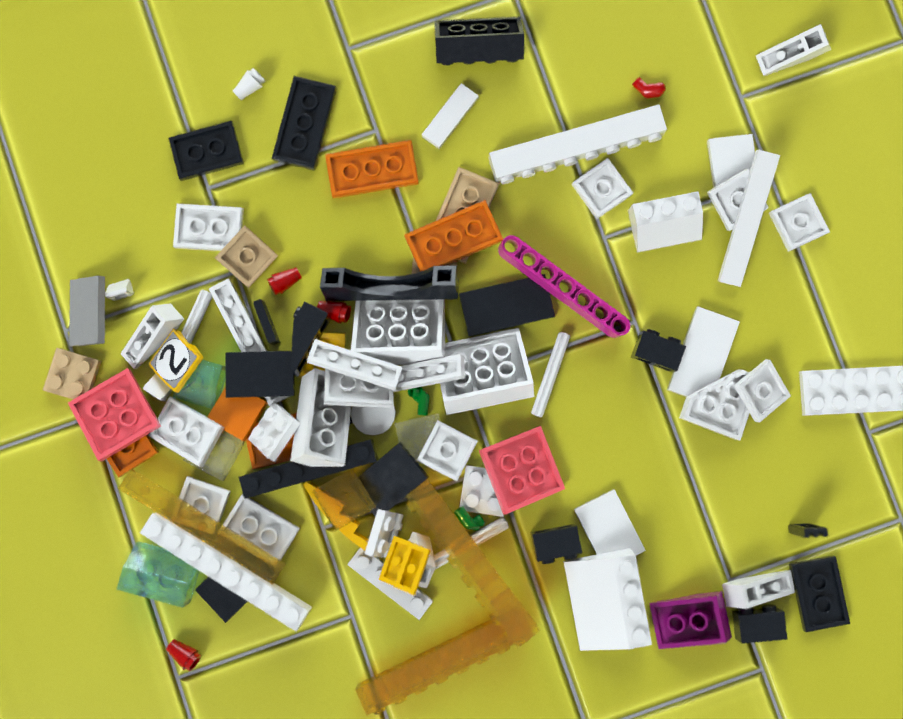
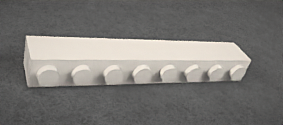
M655 105L490 152L489 162L495 182L508 184L517 177L529 178L538 171L550 172L559 165L571 166L580 159L592 160L601 153L613 154L622 147L634 148L643 141H658L666 132L667 127L660 105Z
M162 512L152 513L140 534L294 631L301 627L312 609V606L178 522L171 520L170 517Z

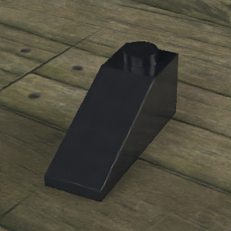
M305 301L301 307L299 306L293 315L291 371L297 377L307 362L314 340H320L331 320L327 312Z

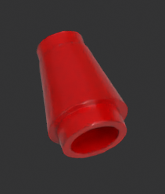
M295 267L272 274L267 281L274 294L277 295L278 293L283 294L302 277Z
M320 300L317 308L327 312L330 319L339 324L342 322L347 323L350 318L351 306L347 305L346 302Z
M173 639L166 648V651L183 670H193L201 659L197 649L176 639Z

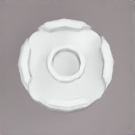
M394 404L393 408L352 406L351 409L353 424L364 434H382L395 421L396 411Z

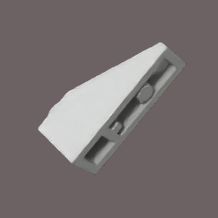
M820 24L756 55L763 76L811 60L832 49Z
M171 303L152 305L121 352V355L133 369H137L161 347L173 329H178L184 318Z
M791 570L740 578L722 584L726 607L747 609L795 593Z

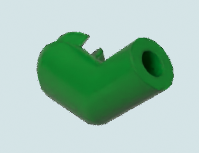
M422 387L408 389V395L418 403L417 415L428 416L429 394Z
M463 506L454 512L461 524L467 529L477 531L480 529L479 527L485 524L480 515H476L474 518L470 517Z

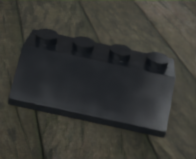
M521 17L435 21L436 64L452 65L453 63L460 62L474 64L475 62L482 61L495 63L504 60L507 62L524 60V30Z

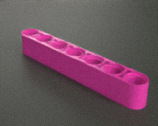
M509 235L499 244L498 252L504 260L611 338H618L629 332L630 322L624 315L514 235ZM505 243L512 244L515 248V251H507L505 248ZM524 256H528L532 259L531 266H528L524 263ZM542 269L549 271L550 279H545L542 276ZM560 282L568 286V292L561 291L559 287ZM578 295L585 298V306L578 303ZM596 309L602 310L604 314L603 319L596 316ZM614 322H618L621 325L620 332L614 329Z

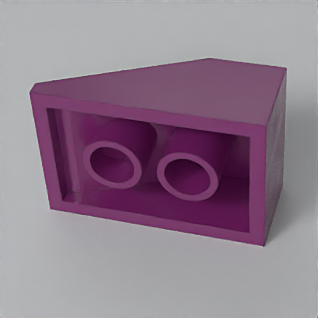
M722 591L700 593L649 603L659 649L727 643L732 637Z

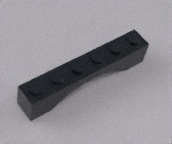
M433 266L427 270L404 276H376L355 272L347 268H322L320 289L326 301L458 299L459 277L456 266Z
M370 439L347 446L345 466L311 467L292 461L240 476L239 481L244 499L373 463L379 459L374 441Z

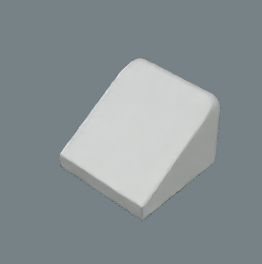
M126 279L110 284L105 292V297L115 301L133 295L134 291L131 281Z
M156 373L143 387V390L161 401H166L172 392V389Z

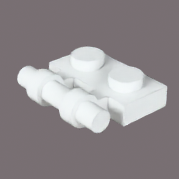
M378 509L366 547V555L386 558L393 537L397 536L398 532L402 530L403 514Z

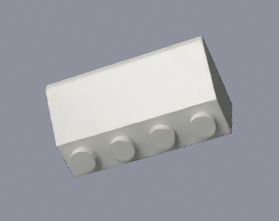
M314 368L302 376L296 416V420L301 424L294 432L291 461L311 467L345 466L351 406L324 405L325 371Z

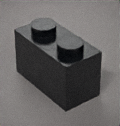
M651 329L640 332L631 358L672 373L677 372L686 348L685 345L680 344L681 340L673 337H668V339L660 337L659 332Z
M575 524L530 532L537 562L541 561L542 564H550L555 562V558L564 557V560L577 558V554L582 553L578 528Z
M762 605V609L750 607L747 609L739 608V611H732L735 639L741 644L788 640L785 612L777 608L776 605Z

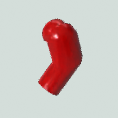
M640 77L632 84L647 99L660 97L666 90L664 83L646 84Z

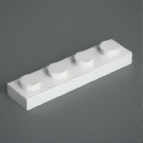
M316 339L307 359V363L391 390L396 389L402 371L401 366Z
M457 354L401 366L402 371L396 389L393 392L464 379V356Z
M359 548L347 564L418 620H420L433 602L430 597L419 589L416 595H412L378 580L384 562L377 557L366 555L362 548Z

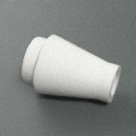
M252 68L250 71H246L233 92L240 100H243L248 95L262 88L265 80Z

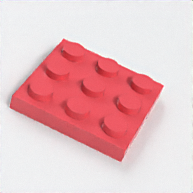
M128 368L68 402L97 460L101 462L161 427L133 373Z
M541 426L479 450L503 514L513 512L565 489Z

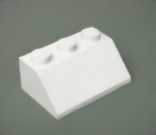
M699 192L632 204L628 209L637 253L702 240L703 210Z

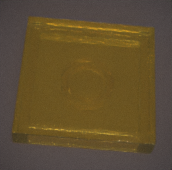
M353 468L313 490V494L335 531L376 508Z

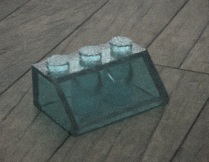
M138 541L122 568L117 590L183 608L191 602L199 570L164 548Z

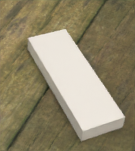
M461 83L422 133V137L440 149L478 100L479 96Z

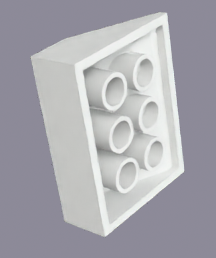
M445 299L356 301L351 351L388 363H394V365H408L445 357Z
M519 328L445 343V357L461 354L464 356L465 364L464 379L440 383L446 415L534 397V383Z
M630 548L563 561L580 651L633 649L652 645L636 556Z

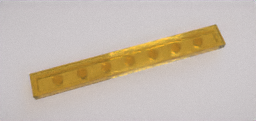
M134 469L129 470L118 488L272 585L286 565V563Z

